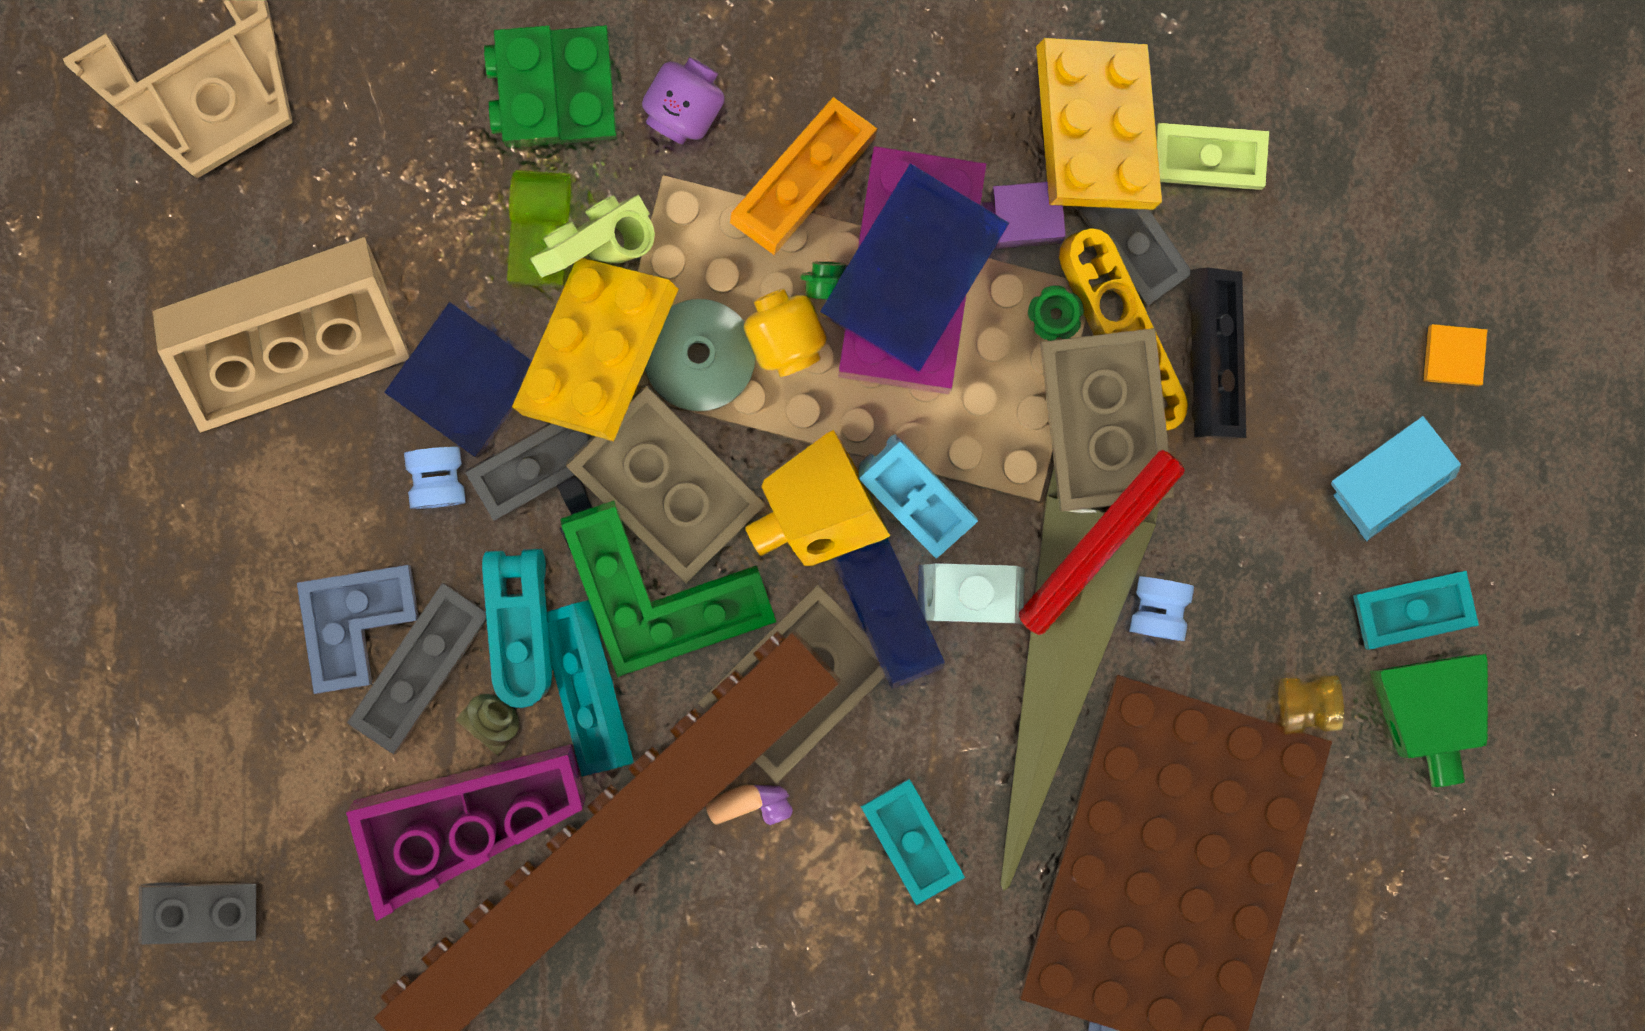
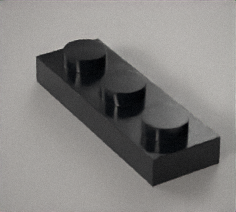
M1210 267L1191 269L1189 304L1192 318L1190 357L1193 365L1192 417L1194 420V437L1214 439L1247 438L1242 271Z

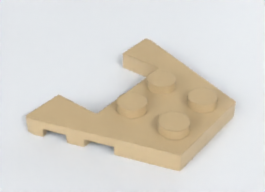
M223 0L236 22L233 27L139 82L135 80L111 37L107 34L63 58V61L70 70L92 87L191 175L199 178L293 123L267 0Z

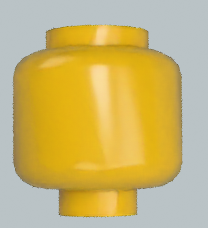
M782 288L754 301L757 311L746 319L743 327L761 368L777 370L779 376L783 377L803 370L821 359L818 351L826 344L827 337L809 297L805 295L788 297L785 288Z

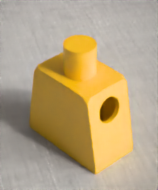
M834 430L823 435L764 479L761 487L773 512L745 527L752 544L760 556L788 542L804 566L816 565L884 540L890 536L866 486L859 480V472L850 454L846 451Z

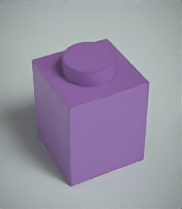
M1047 182L993 186L990 194L991 202L981 203L984 236L994 235L995 249L1061 244L1066 237L1063 206L1049 205Z

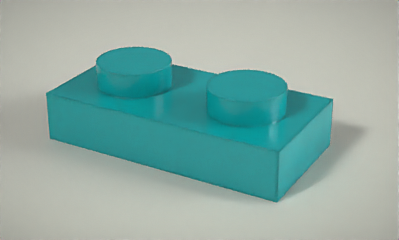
M1467 571L1353 595L1365 650L1479 626Z
M909 778L861 805L864 814L916 905L965 878Z

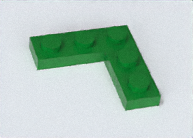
M614 500L561 518L562 529L617 677L777 622L757 565L651 602Z

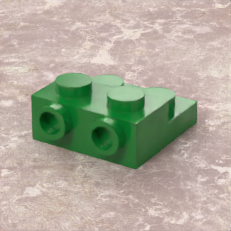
M549 25L494 30L495 44L484 45L487 78L498 79L499 100H489V119L492 134L502 133V141L507 148L617 139L607 25L551 30Z

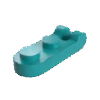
M523 549L521 555L506 556L504 551H486L482 559V573L491 677L494 691L502 702L511 707L524 708L532 706L546 696L552 681L544 585L546 575L545 555L542 549ZM507 578H521L522 594H507Z

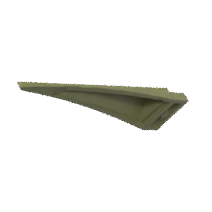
M1054 465L1045 497L1035 593L1111 507L1104 506L1061 512L1058 504ZM1161 501L1044 634L1037 635L1030 631L1000 880L1003 891L1010 887L1156 526Z

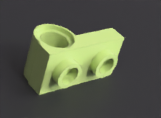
M612 195L586 210L585 213L589 221L577 229L571 221L546 235L543 240L548 247L530 258L541 278L567 268L587 254L593 261L613 266L645 255L654 243L655 232L653 224L648 217L650 213L640 196L637 195L618 203L616 197ZM615 227L623 235L624 248L618 244L615 238Z

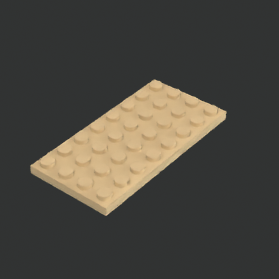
M663 175L651 218L655 232L654 243L651 249L641 256L638 272L670 280L679 289L672 306L692 299L712 300L728 306L745 322L751 314L757 311L754 301L766 294L785 288L788 297L805 295L806 281L801 280L800 276L802 273L812 271V262L832 261L846 263V273L854 275L861 226L811 213L779 251L773 255L730 224L731 212L745 196ZM973 254L954 380L950 394L839 378V366L850 298L844 300L810 298L827 337L826 344L818 351L821 359L815 364L793 374L780 377L777 370H765L761 368L757 359H755L752 377L742 393L723 407L709 411H690L669 403L654 389L645 369L634 395L646 384L669 408L813 444L823 435L834 430L849 454L866 458L870 453L877 456L886 447L888 438L896 434L938 477L1040 502L1052 455L1040 342L1048 340L1041 338L1035 333V324L1028 318V307L1034 297H1039L1042 290L1046 287L1056 285L1064 287L1069 293H1073L1067 278ZM1059 309L1051 310L1052 318L1059 319L1061 317ZM1084 314L1079 319L1081 322L1080 329L1071 338L1082 337L1086 322ZM703 343L693 344L688 350V358L697 364L705 362L710 354L709 348Z

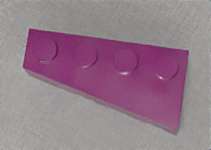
M572 744L354 800L346 811L375 920H380L394 912L398 907L417 897L420 898L439 888L446 881L469 869L472 870L507 848L515 844L518 845L583 810L586 795Z

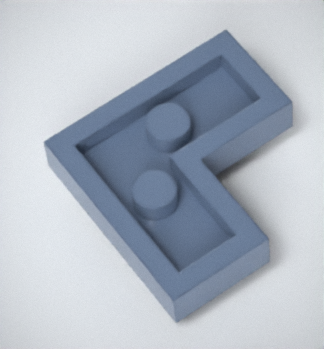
M411 565L297 583L314 694L373 685L364 629L417 621L419 615Z

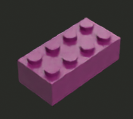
M874 146L839 366V378L950 394L954 380L987 163Z

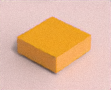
M1434 324L1428 326L1423 381L1478 387L1483 385L1487 329Z

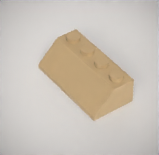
M365 237L153 311L157 351L200 433L410 360V354L384 279Z

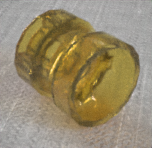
M1338 675L1319 676L1315 682L1304 683L1299 678L1279 680V716L1284 734L1303 733L1307 727L1318 726L1322 731L1342 730L1344 702L1342 686Z

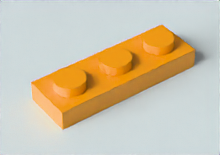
M833 97L731 212L730 224L775 255L876 138L878 128Z

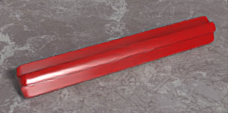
M1164 450L1159 451L1019 611L1020 621L1025 627L1037 635L1044 634L1183 476L1185 469L1179 460Z

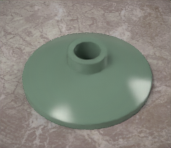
M692 299L671 306L645 367L648 379L654 389L669 403L690 411L714 410L733 401L749 383L756 359L744 331V320L728 306L707 299ZM696 343H703L710 350L708 359L700 364L693 363L688 358L689 348Z

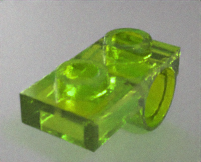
M515 170L513 172L509 199V217L511 222L507 282L509 284L564 288L566 268L541 278L530 258L548 247L543 240L546 235L569 223L573 178L571 174Z

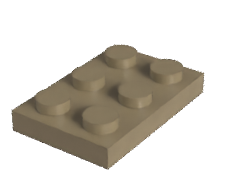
M1155 328L1040 342L1057 496L1061 512L1111 506L1159 451L1164 450L1169 453ZM1173 487L1162 499L1174 498Z
M646 384L632 397L614 441L592 436L566 462V467L604 504L615 501L621 520L685 583L766 505Z
M819 585L698 702L707 712L718 702L711 692L735 670L745 677L755 668L760 661L753 653L777 631L785 639L795 630L841 681L755 760L776 783L897 665Z

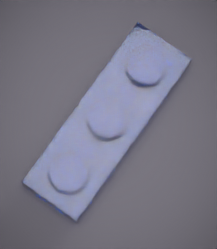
M888 537L832 558L891 689L943 669L945 665L943 656Z

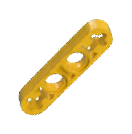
M1090 228L1067 237L1060 247L1059 260L1061 268L1073 293L1082 301L1083 314L1093 335L1154 328L1119 252L1109 235L1101 230ZM1093 246L1096 249L1097 256L1092 258L1091 263L1082 265L1078 255L1084 251V247ZM1108 273L1110 281L1096 284L1091 288L1090 280L1099 278L1098 276ZM1107 290L1117 293L1123 302V313L1116 322L1108 320L1101 313L1100 299ZM1156 333L1162 394L1168 403V406L1164 408L1166 429L1171 430L1183 422L1187 415L1188 403L1183 388Z

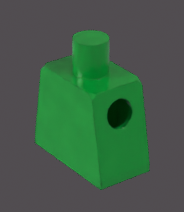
M1469 654L1370 670L1371 679L1398 755L1404 758L1426 756L1431 787H1444L1465 783L1460 750L1483 747L1487 745L1488 741L1487 655Z

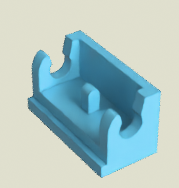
M1422 416L1334 479L1331 485L1337 492L1334 494V497L1359 529L1364 539L1368 541L1456 478L1461 463L1424 416Z
M894 434L888 438L886 447L877 456L870 453L859 463V480L937 559L978 522V518Z

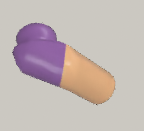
M743 784L718 794L706 805L708 816L715 825L757 809H761L764 822L772 825L790 818L793 812L791 805L787 801V797L790 796L788 792L781 786Z

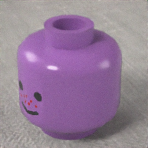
M692 57L688 58L685 65L674 61L664 63L642 101L643 109L649 114L646 123L659 133L680 144H684L687 138L692 140L703 138L725 100L722 90L713 83L718 73Z

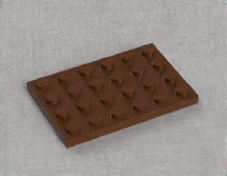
M1116 675L1018 999L1119 1031H1248L1332 741Z

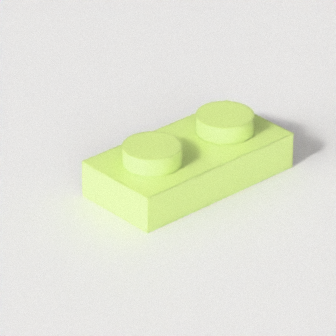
M1158 123L1156 125L1160 182L1263 190L1265 188L1269 131Z

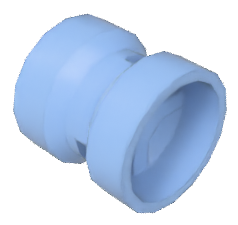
M460 447L428 448L404 453L406 470L412 474L413 487L408 492L410 509L437 508L466 503L464 486L458 482L457 469L462 464ZM448 473L446 476L422 478V475Z
M1139 576L1136 594L1141 599L1139 611L1132 615L1129 632L1185 641L1187 623L1183 619L1185 607L1192 602L1194 586ZM1156 610H1166V615L1156 613Z

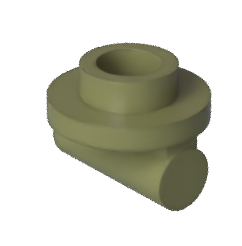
M481 694L474 697L456 718L458 723L497 756L507 748L519 729V719L513 707L502 702L498 696L491 694Z

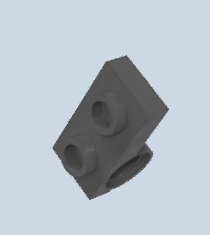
M162 882L146 883L139 886L138 943L142 945L256 941L255 883L191 884Z

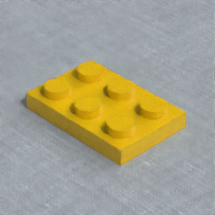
M1044 38L1036 46L1049 205L1154 210L1162 203L1148 44Z
M585 258L576 261L512 407L523 416L614 441L679 289L670 280Z

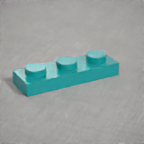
M589 600L548 611L547 621L551 665L581 776L584 777L633 764L628 735L624 728L613 680L602 647L598 625Z

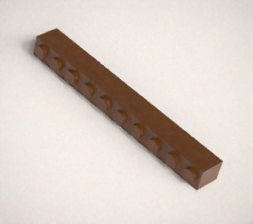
M796 630L786 639L777 631L753 653L760 661L755 668L745 677L737 670L732 672L711 692L717 698V703L703 715L693 708L669 730L676 737V740L660 754L652 746L628 768L635 776L630 783L620 792L611 784L586 807L594 816L580 829L577 830L571 823H568L545 845L552 854L543 863L535 868L528 860L503 883L511 891L496 906L487 898L462 921L468 927V932L454 944L446 936L421 959L428 968L412 982L404 974L383 993L380 998L387 1006L374 1019L385 1031H461L840 683L841 679Z

